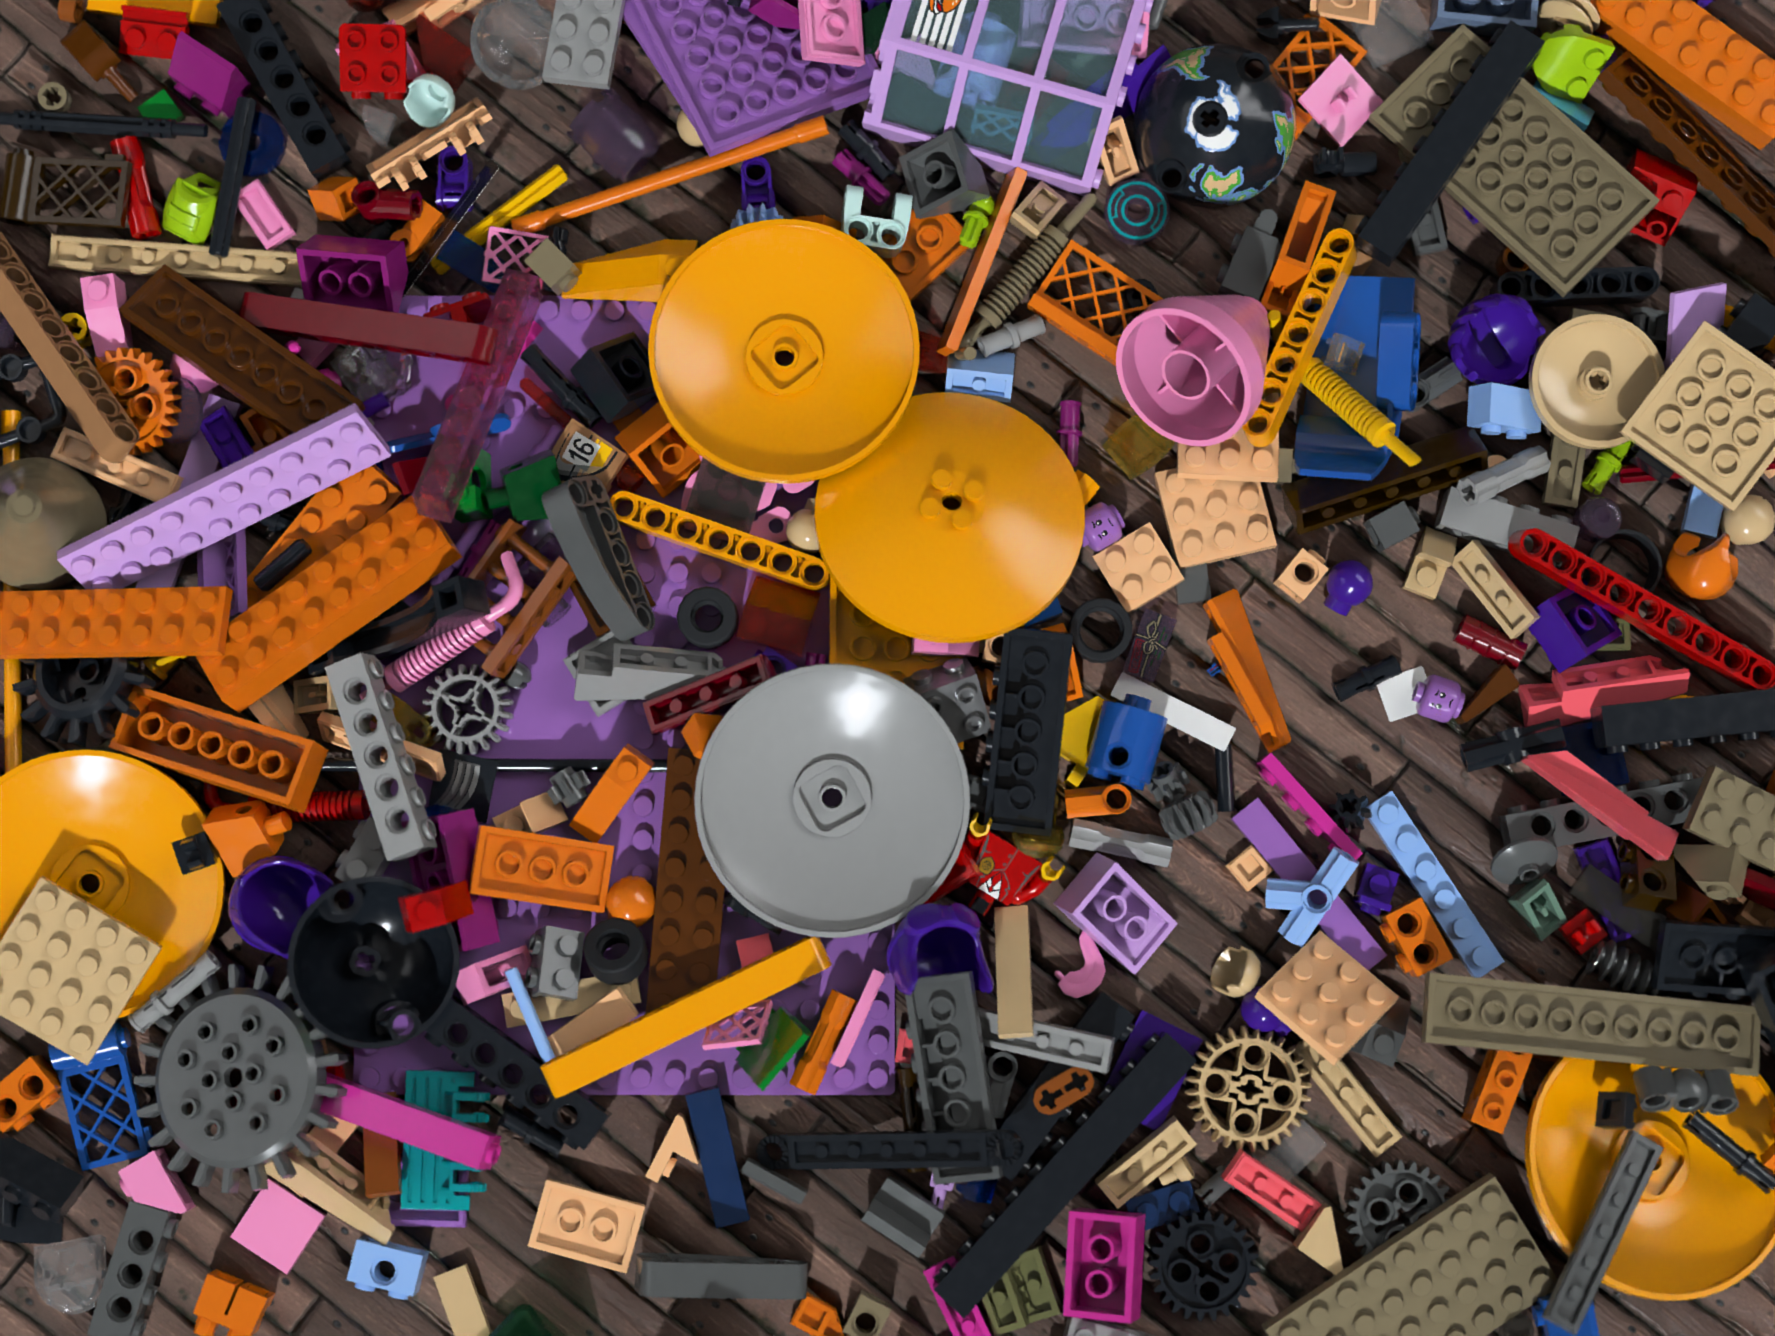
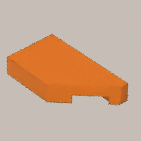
M806 1291V1298L801 1300L790 1324L812 1336H845L844 1332H842L843 1328L837 1308Z

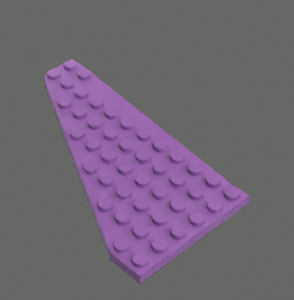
M728 0L625 1L624 21L695 128L709 157L793 127L797 123L832 113L870 98L871 93H869L873 71L875 67L879 68L865 41V64L861 67L802 60L800 30L775 27L749 12L748 8L751 0H743L740 8L728 5Z

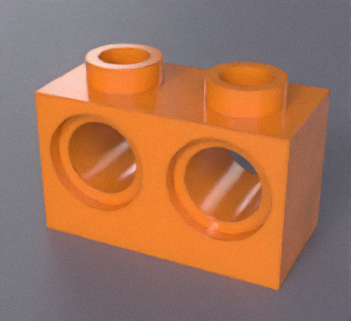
M1415 897L1395 907L1391 912H1386L1379 916L1383 924L1379 925L1381 933L1388 943H1394L1399 953L1395 955L1396 961L1405 974L1409 972L1411 976L1419 977L1453 959L1421 897ZM1403 914L1409 915L1413 922L1411 930L1407 933L1401 932L1398 928V919ZM1420 944L1425 945L1429 952L1427 960L1423 963H1418L1414 958V950Z
M42 1055L30 1056L0 1082V1130L2 1133L12 1130L20 1132L34 1121L32 1115L41 1107L46 1110L61 1098L58 1094L62 1090L58 1074ZM35 1076H38L43 1082V1089L40 1094L36 1093L32 1088V1081ZM9 1098L17 1106L14 1116L9 1115L6 1111V1102Z

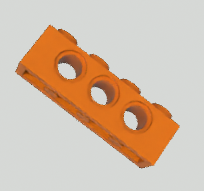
M1488 1049L1462 1118L1503 1134L1533 1054Z

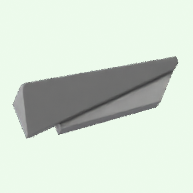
M614 643L612 656L578 649L574 699L576 701L653 699L723 670L725 667L723 666V659L715 652Z

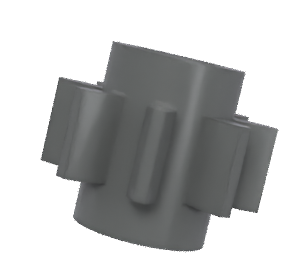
M1162 761L1155 765L1150 784L1146 786L1157 802L1163 799L1165 802L1172 803L1184 796L1186 793L1184 785L1190 783V779L1186 771L1181 768L1179 762L1173 765L1169 761Z
M570 766L549 779L553 786L550 787L547 793L554 805L563 802L566 808H570L589 796L585 788L591 782L584 770L574 772Z

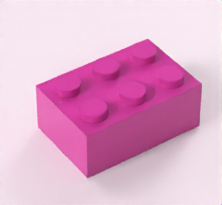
M1082 1207L1069 1210L1063 1316L1130 1324L1140 1319L1146 1214Z

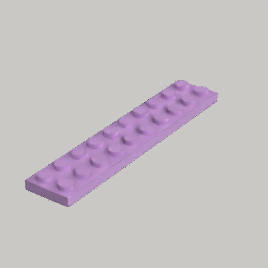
M354 403L57 551V560L85 589L124 588L390 457V447Z

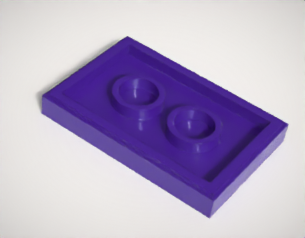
M1140 1010L1134 1022L1135 1027L1127 1037L1104 1087L1108 1083L1114 1086L1122 1077L1118 1073L1120 1069L1131 1058L1137 1061L1145 1052L1141 1048L1142 1045L1153 1033L1159 1036L1162 1032H1167L1194 1058L1203 1040ZM1187 1073L1141 1124L1156 1130L1164 1123Z

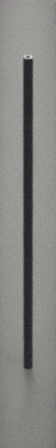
M325 758L321 771H358L354 758ZM485 758L499 763L497 772H560L570 766L574 772L584 770V772H606L615 760ZM651 759L655 764L649 772L666 773L667 759Z

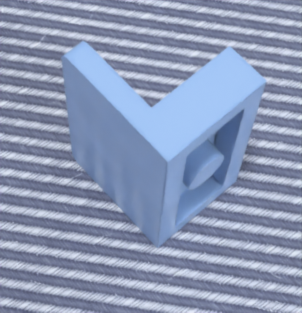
M975 349L977 355L973 360H958L954 353L948 356L945 392L977 395L998 402L1010 403L1015 364L1014 353L996 352L985 358L979 349Z

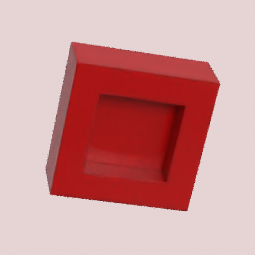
M1583 907L1558 928L1578 955H1582L1608 935L1586 907Z

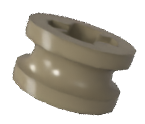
M48 82L38 92V101L46 111L67 112L71 107L72 97L69 91L60 83ZM56 92H58L62 99L58 104L54 101L52 106L48 98L51 94L56 96Z

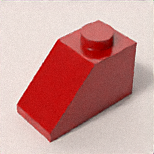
M466 880L398 897L405 929L411 933L444 925L474 914Z

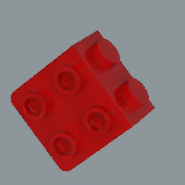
M344 23L340 25V91L351 92V99H372L371 93H384V99L404 100V93L409 92L408 85L413 82V80L407 79L406 28L399 24Z

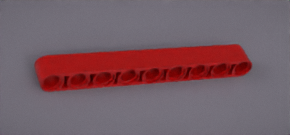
M1538 528L1517 530L1510 536L1508 549L1516 559L1736 685L1749 690H1767L1774 686L1775 665L1771 661ZM1527 535L1533 540V549L1530 553L1525 550L1523 544ZM1555 552H1558L1562 558V564L1559 569L1552 562ZM1585 568L1590 573V582L1587 585L1581 580V574ZM1613 585L1619 591L1618 599L1615 602L1610 597V590ZM1642 601L1647 606V613L1644 618L1639 614V605ZM1670 618L1675 622V630L1672 634L1667 629V623ZM1699 634L1704 641L1701 650L1696 646V638ZM1727 651L1732 656L1729 666L1724 662V656ZM1756 667L1760 672L1757 682L1753 679V670Z

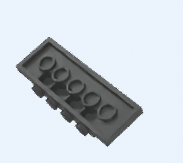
M972 970L918 977L914 992L911 995L905 994L909 1016V1019L906 1021V1033L908 1038L912 1039L914 1053L911 1055V1066L913 1072L917 1073L919 1087L916 1090V1099L918 1106L923 1108L924 1115L921 1131L996 1129ZM997 1142V1150L1000 1153L999 1142ZM1002 1166L932 1168L934 1185L999 1179L1004 1176Z

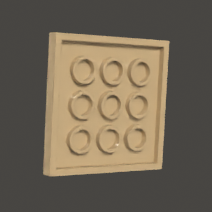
M1703 321L1619 433L1726 509L1733 512L1775 458V369L1714 326Z
M42 876L0 941V1015L88 1066L163 946Z

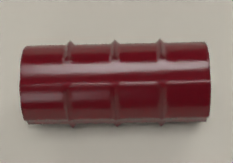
M1467 614L1461 620L1453 637L1454 642L1481 654L1482 657L1485 656L1497 662V664L1505 663L1512 670L1519 666L1528 647L1527 643L1516 638L1510 639L1506 633L1498 628H1494L1484 623L1483 620L1479 621Z

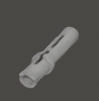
M206 951L160 991H154L150 995V999L128 1017L131 1025L138 1032L144 1033L163 1015L168 1016L174 1011V1006L222 967L220 961L213 953Z

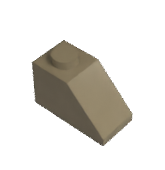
M1675 844V859L1708 897L1715 900H1726L1728 897L1741 898L1748 860L1739 854V848L1736 845L1726 848L1719 845Z

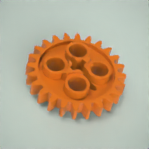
M117 348V351H105V357H95L96 366L94 367L121 406L128 407L123 409L139 431L140 438L129 454L136 456L141 455V452L151 453L153 452V447H162L164 445L161 437H172V433L167 427L178 426L179 424L172 418L173 413H180L182 411L174 406V401L181 399V395L173 394L172 389L178 385V382L168 381V377L173 371L171 369L160 370L163 360H152V352L141 353L140 348ZM131 372L134 376L133 385L129 381V376ZM149 399L151 400L153 405L152 412H150L148 409Z

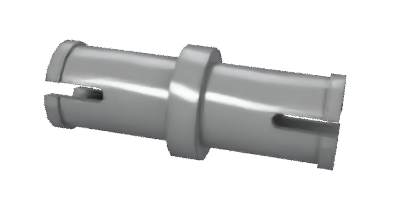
M1038 313L1015 324L1008 322L1003 325L1002 329L983 337H978L977 344L983 357L986 358L1008 347L1015 349L1020 346L1021 342L1040 334H1045V324Z

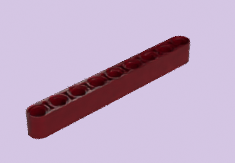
M244 292L239 312L240 317L263 333L484 366L492 365L499 336L498 330L480 324L254 292Z

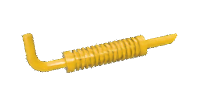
M1272 310L1268 313L1267 317L1272 338L1276 345L1284 325L1280 311ZM1318 357L1311 358L1301 380V383L1354 428L1373 447L1387 446L1410 467L1422 460L1394 435L1396 431L1395 423L1360 395L1358 391L1330 369Z

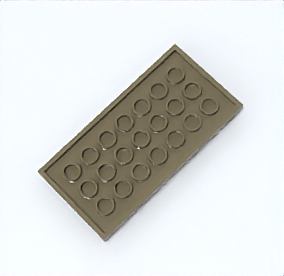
M1462 24L1369 115L1368 120L1412 160L1416 155L1412 150L1423 134L1427 137L1435 128L1431 123L1441 108L1448 110L1453 102L1450 97L1461 81L1467 83L1472 76L1469 70L1480 54L1485 57L1491 48ZM1524 78L1444 189L1563 298L1660 201Z
M1489 1172L1261 1326L1268 1336H1486L1537 1302L1538 1297L1546 1296L1556 1287L1558 1279L1497 1179Z

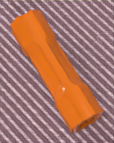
M832 989L804 1055L799 1060L789 1082L791 1085L816 1095L826 1073L827 1065L844 1028L849 1023L858 1000Z

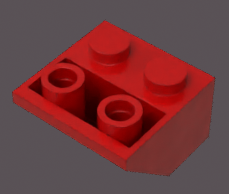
M1637 149L1626 170L1660 201L1630 232L1665 247L1697 192V176L1689 170Z

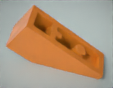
M629 743L625 745L574 816L569 826L591 842L598 843L655 762Z

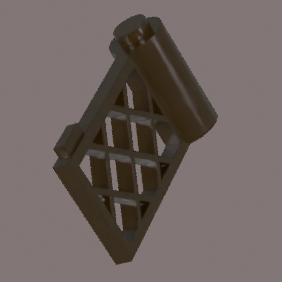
M15 148L13 153L6 154L0 199V221L16 226L46 224L125 228L133 164L126 161L125 155L105 154L104 160L35 157L34 152L31 150ZM46 166L57 167L62 173L50 186L44 180ZM81 168H87L93 176L79 187L72 176ZM113 169L121 170L120 181L110 189L102 178ZM68 181L75 192L62 203L54 192ZM99 182L106 193L92 204L85 194ZM51 197L58 207L48 216L40 215L41 204ZM82 198L89 208L81 216L73 217L68 209ZM112 199L117 205L115 219H105L99 210Z

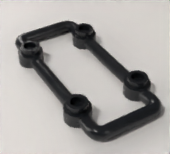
M6 354L0 359V380L20 382L27 376L29 369L38 365L31 355L20 357L14 354ZM41 369V376L53 415L43 420L31 416L22 418L15 430L0 435V449L21 441L33 445L39 444L46 438L47 432L61 427L66 421L67 412L65 404Z

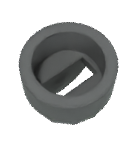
M517 661L505 679L502 680V683L516 690L524 689L527 683L531 681L532 674L526 665Z

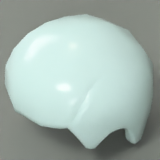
M425 73L415 78L408 85L409 92L403 103L410 118L417 124L433 129L442 125L451 116L455 108L454 90L440 76Z

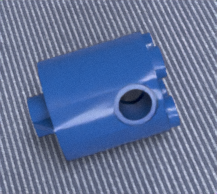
M1126 694L1123 704L1103 701L1085 767L1089 768L1087 773L1091 774V777L1111 782L1113 776L1120 778V782L1124 783V786L1143 791L1145 784H1150L1168 721L1167 718L1149 711L1152 703L1151 700L1133 694ZM1119 754H1129L1128 760L1124 765L1115 766V759Z

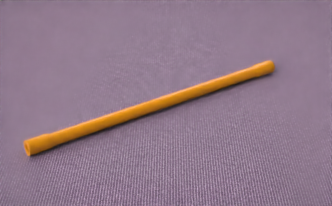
M1 411V434L16 429L18 422L22 419L21 411ZM21 442L3 448V465L20 459ZM3 583V591H21V589ZM4 659L5 773L22 764V716L20 715L22 713V694L13 691L12 685L22 681V663L19 659Z

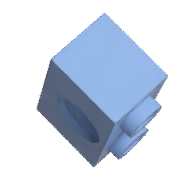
M363 1235L356 1240L346 1280L355 1282V1288L373 1292L375 1288L388 1290V1296L407 1300L409 1296L413 1297L420 1290L429 1251L394 1242L382 1245L371 1237ZM381 1261H389L393 1264L395 1268L393 1277H385L381 1273Z

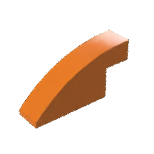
M1306 180L1260 303L1268 313L1272 310L1280 311L1284 326L1311 268L1337 192Z

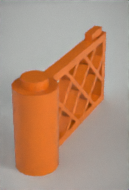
M1308 13L1303 18L1318 17L1320 28L1326 32L1328 42L1311 43L1309 31H1298V34L1272 64L1280 75L1286 74L1288 89L1293 98L1296 112L1294 142L1313 117L1296 105L1295 96L1302 95L1307 88L1294 89L1292 74L1309 72L1310 84H1312L1316 80L1315 72L1324 71L1330 65H1314L1312 50L1329 49L1331 63L1336 58L1335 48L1346 47L1356 55L1349 62L1353 68L1359 64L1368 52L1326 18L1316 15L1311 16ZM1304 38L1305 44H1299ZM1293 51H1306L1308 65L1291 67L1290 54ZM1285 62V67L1279 68Z

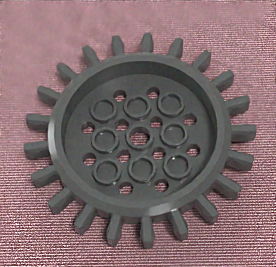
M228 965V989L220 990L215 973L211 974L201 983L205 994L204 998L196 1001L193 994L189 993L178 1002L184 1013L177 1021L170 1015H163L155 1022L160 1028L168 1032L162 1046L157 1043L140 1044L139 1051L147 1056L157 1057L158 1062L155 1075L142 1074L135 1076L134 1084L142 1087L155 1086L157 1102L144 1105L137 1110L138 1117L155 1118L159 1115L162 1117L165 1127L148 1140L150 1147H163L173 1139L180 1146L167 1165L170 1171H182L192 1157L200 1161L192 1185L196 1187H208L216 1167L223 1168L221 1193H238L241 1168H248L252 1191L268 1189L265 1164L270 1162L274 1163L281 1178H293L297 1173L287 1153L296 1146L306 1157H317L321 1151L316 1143L306 1135L314 1123L319 1128L336 1129L339 1123L331 1115L322 1113L320 1108L324 1096L330 1098L347 1096V1088L339 1084H326V1068L329 1066H340L348 1062V1055L336 1052L324 1054L321 1041L327 1038V1036L316 1029L303 1015L300 1008L291 1002L293 994L289 985L288 975L283 980L277 993L269 991L274 967L258 965L253 988H245L244 965ZM252 1019L254 1021V1028L249 1031L248 1022ZM208 1026L210 1028V1035L206 1038L204 1030ZM274 1040L278 1042V1048L275 1052L271 1048ZM230 1047L234 1050V1055L231 1059H229L227 1054ZM188 1054L190 1056V1062L186 1066L184 1063V1058ZM235 1068H238L242 1073V1081L237 1087H233L230 1083V1074ZM254 1068L258 1071L255 1080L251 1077V1072ZM210 1075L214 1078L212 1086H209L207 1083ZM278 1089L282 1092V1097L279 1101L275 1098V1093ZM236 1096L237 1105L233 1108L231 1099ZM189 1103L193 1104V1112L191 1114L187 1111ZM258 1117L261 1119L259 1129L255 1127V1120ZM213 1124L217 1126V1132L214 1136L211 1133Z

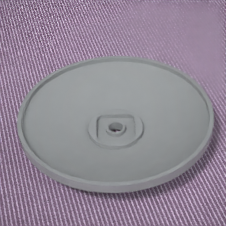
M840 663L814 664L782 672L762 682L740 698L724 715L706 745L698 769L694 797L697 829L703 850L712 869L731 895L755 915L777 927L798 934L824 938L851 937L882 929L906 917L911 909L926 902L943 883L958 858L965 839L970 810V789L962 753L952 732L933 706L905 683L887 674L862 666ZM835 788L841 792L842 800L837 806H828L823 802L822 795L827 789Z

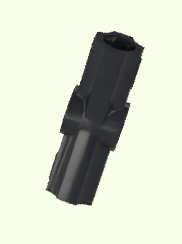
M1559 719L1525 728L1524 726L1503 730L1493 733L1494 736L1480 738L1459 745L1461 760L1467 773L1499 764L1505 766L1521 762L1520 760L1523 756L1547 753L1567 747Z

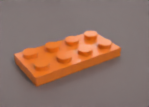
M479 825L469 893L605 913L614 846Z

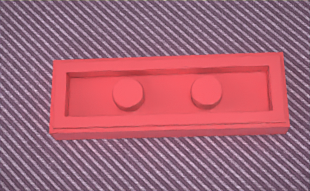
M1242 1149L1238 1150L1221 1174L1223 1180L1301 1232L1304 1231L1322 1205L1318 1200Z

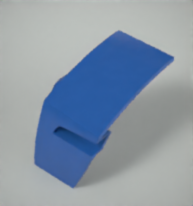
M1324 275L1319 281L1323 283L1330 282L1335 276ZM1349 275L1312 357L1321 359L1330 369L1358 391L1360 395L1395 423L1396 431L1394 435L1399 438L1402 411L1413 412L1417 401L1421 316L1420 313H1413L1415 278ZM1315 304V312L1320 309V304ZM1307 389L1303 415H1300L1296 430L1294 466L1298 475L1373 480L1382 471L1393 452L1385 445L1379 448L1373 447L1354 428Z

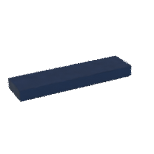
M716 1086L686 1093V1101L716 1228L749 1221L750 1216L720 1087Z

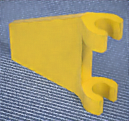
M1099 696L1067 712L1064 717L1060 756L1075 765L1064 781L1072 789H1076L1089 769L1085 767L1102 703L1105 701Z

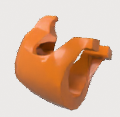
M1685 531L1673 544L1664 566V575L1671 588L1681 595L1695 600L1716 599L1725 595L1733 587L1738 576V559L1729 551V534L1723 533L1711 545L1687 556L1690 550L1699 546L1701 538L1699 535Z

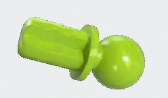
M991 195L986 199L972 203L969 206V211L964 213L963 220L965 223L959 236V243L962 246L968 248L976 247L982 229L987 228L989 224L987 217L992 214L995 207Z

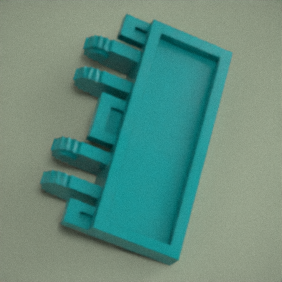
M406 1070L405 1101L462 1122H489V1114L485 1112L459 1113L460 1100L474 1102L490 1100L489 1092L460 1091V1087H475V1072ZM403 1142L400 1209L469 1211L471 1195H456V1192L487 1191V1184L482 1181L457 1182V1170H471L473 1172H481L483 1170H477Z

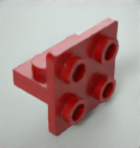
M476 291L464 295L461 301L450 305L449 303L436 304L430 308V312L424 313L423 316L477 324L499 316V312L486 292Z

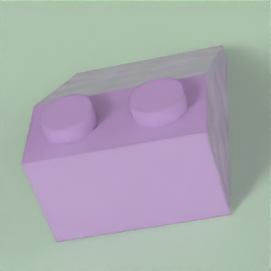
M1097 852L1053 903L1077 927L1134 975H1136L1178 924L1116 861Z

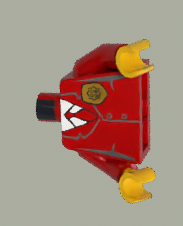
M976 812L973 815L965 843L981 873L967 881L978 888L968 906L983 916H986L995 900L1005 906H1008L1010 903L1021 905L1039 896L1065 870L1064 865L1060 870H1054L1050 867L1054 856L1048 857L1045 863L1042 864L990 832L993 821L991 817L988 824L980 825L976 821L979 813Z

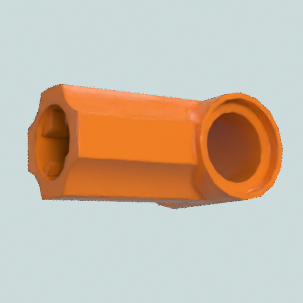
M1121 784L1064 790L1067 819L1122 814L1129 809L1132 800L1130 791ZM1112 790H1119L1125 795V804L1120 809H1113L1107 804V795Z

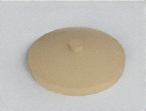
M1606 314L1583 315L1563 323L1541 342L1530 365L1529 393L1538 417L1555 436L1577 447L1607 449L1630 441L1619 432L1664 374L1665 369L1662 358L1652 340L1634 324L1622 318Z

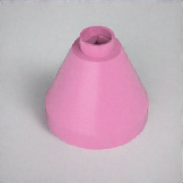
M1178 296L1159 300L1141 312L1124 329L1116 351L1118 379L1126 399L1137 415L1159 434L1185 445L1210 446L1232 437L1255 414L1261 402L1270 339L1268 312L1258 300L1249 296Z

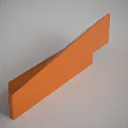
M1232 589L1208 600L1202 606L1217 634L1209 638L1207 643L1221 665L1226 678L1266 751L1271 753L1290 743L1291 737L1239 593L1236 589Z

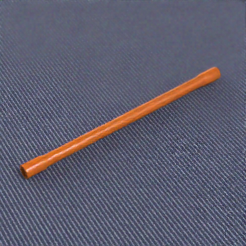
M824 115L712 157L707 155L546 210H537L511 219V225L513 230L535 233L546 229L548 226L796 143H805L829 135V129Z

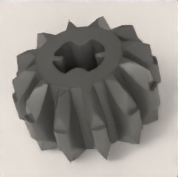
M1206 791L1193 792L1162 808L1159 812L1160 823L1171 840L1184 839L1216 822L1218 819L1217 808Z

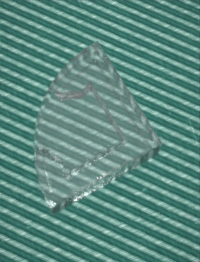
M364 104L362 118L368 134L379 145L387 148L397 116Z

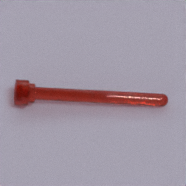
M521 379L519 382L520 388L565 429L572 417L531 379ZM623 465L617 473L615 481L618 482L617 487L621 491L634 493L642 485L646 477L636 467L631 468L629 465Z

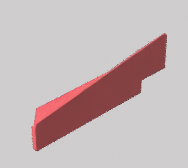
M1652 655L1569 667L1561 673L1557 669L1552 670V683L1519 685L1518 692L1524 726L1529 727L1559 719L1562 727L1591 719V708L1657 701L1684 694L1688 690L1690 671L1687 668L1672 670L1663 667L1662 659Z
M1569 751L1523 756L1520 760L1622 838L1631 840L1657 861L1668 860L1671 856L1679 833L1649 817L1648 814L1650 812Z

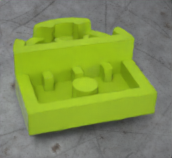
M1565 24L1563 25L1564 29L1552 34L1546 32L1540 37L1545 43L1532 68L1540 85L1548 93L1581 104L1616 47L1612 41L1583 32L1580 25Z

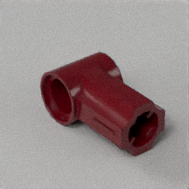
M368 180L358 183L351 192L353 203L364 219L373 225L380 224L387 219L414 221L416 218L421 217L423 211L422 195L418 190H405L403 192L402 189H379L375 182Z

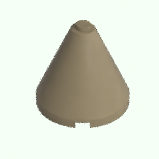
M24 458L1 466L0 581L11 587L27 591L55 590L71 584L75 578L57 560V551L107 526L106 510L98 491L80 471L54 459Z

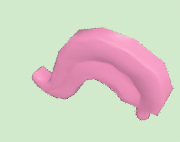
M1084 931L1079 936V945L1085 961L1084 966L1075 972H1068L1065 976L1059 970L1054 973L1060 980L1057 985L1063 994L1076 999L1091 994L1102 984L1106 972L1104 959L1097 945Z

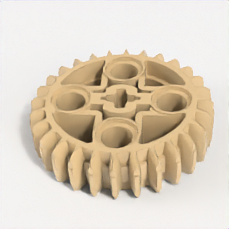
M1241 1025L1240 1035H1236L1234 1030L1229 1027L1227 1028L1228 1038L1224 1039L1221 1034L1215 1033L1217 1044L1213 1045L1206 1040L1204 1041L1208 1051L1206 1054L1196 1051L1195 1054L1201 1061L1199 1064L1195 1063L1191 1067L1196 1071L1195 1076L1185 1077V1080L1194 1083V1088L1186 1089L1185 1094L1195 1097V1100L1187 1103V1107L1190 1109L1198 1108L1199 1112L1192 1116V1119L1194 1121L1205 1120L1200 1130L1203 1133L1211 1128L1214 1130L1210 1137L1212 1141L1216 1142L1222 1135L1224 1137L1223 1147L1228 1148L1232 1141H1235V1149L1238 1151L1243 1149L1244 1143H1247L1249 1150L1254 1153L1256 1152V1143L1260 1142L1264 1150H1269V1139L1280 1145L1282 1144L1279 1136L1281 1132L1291 1137L1293 1134L1288 1126L1290 1124L1298 1127L1301 1126V1123L1295 1116L1297 1113L1307 1115L1308 1111L1301 1107L1300 1104L1301 1101H1311L1310 1097L1302 1094V1089L1311 1088L1312 1085L1301 1080V1077L1309 1074V1070L1298 1069L1297 1067L1304 1061L1303 1057H1291L1296 1047L1294 1045H1290L1285 1049L1282 1047L1286 1040L1285 1037H1278L1274 1042L1272 1041L1273 1031L1266 1032L1264 1037H1261V1031L1253 1029L1252 1035L1248 1034L1247 1027ZM1252 1045H1257L1261 1050V1058L1255 1064H1249L1245 1059V1052ZM1237 1047L1233 1070L1211 1067L1221 1054ZM1270 1052L1283 1063L1289 1080L1268 1076ZM1242 1066L1252 1071H1259V1077L1249 1072H1242ZM1212 1074H1219L1223 1081L1222 1087L1216 1092H1209L1206 1088V1080ZM1261 1079L1267 1081V1084H1266V1085L1262 1084V1080H1261ZM1248 1080H1250V1084L1259 1090L1249 1092L1248 1097H1246L1245 1093L1240 1091L1237 1086L1247 1085ZM1280 1085H1286L1290 1092L1288 1100L1284 1103H1277L1273 1096L1274 1090ZM1229 1092L1234 1093L1233 1096L1241 1103L1246 1105H1254V1109L1251 1110L1244 1106H1236L1237 1101L1233 1097L1229 1096ZM1206 1097L1228 1102L1225 1118L1226 1125L1222 1124L1214 1116L1209 1108ZM1263 1108L1284 1111L1275 1123L1259 1130ZM1246 1113L1251 1118V1125L1247 1130L1239 1132L1234 1126L1235 1119L1238 1115Z

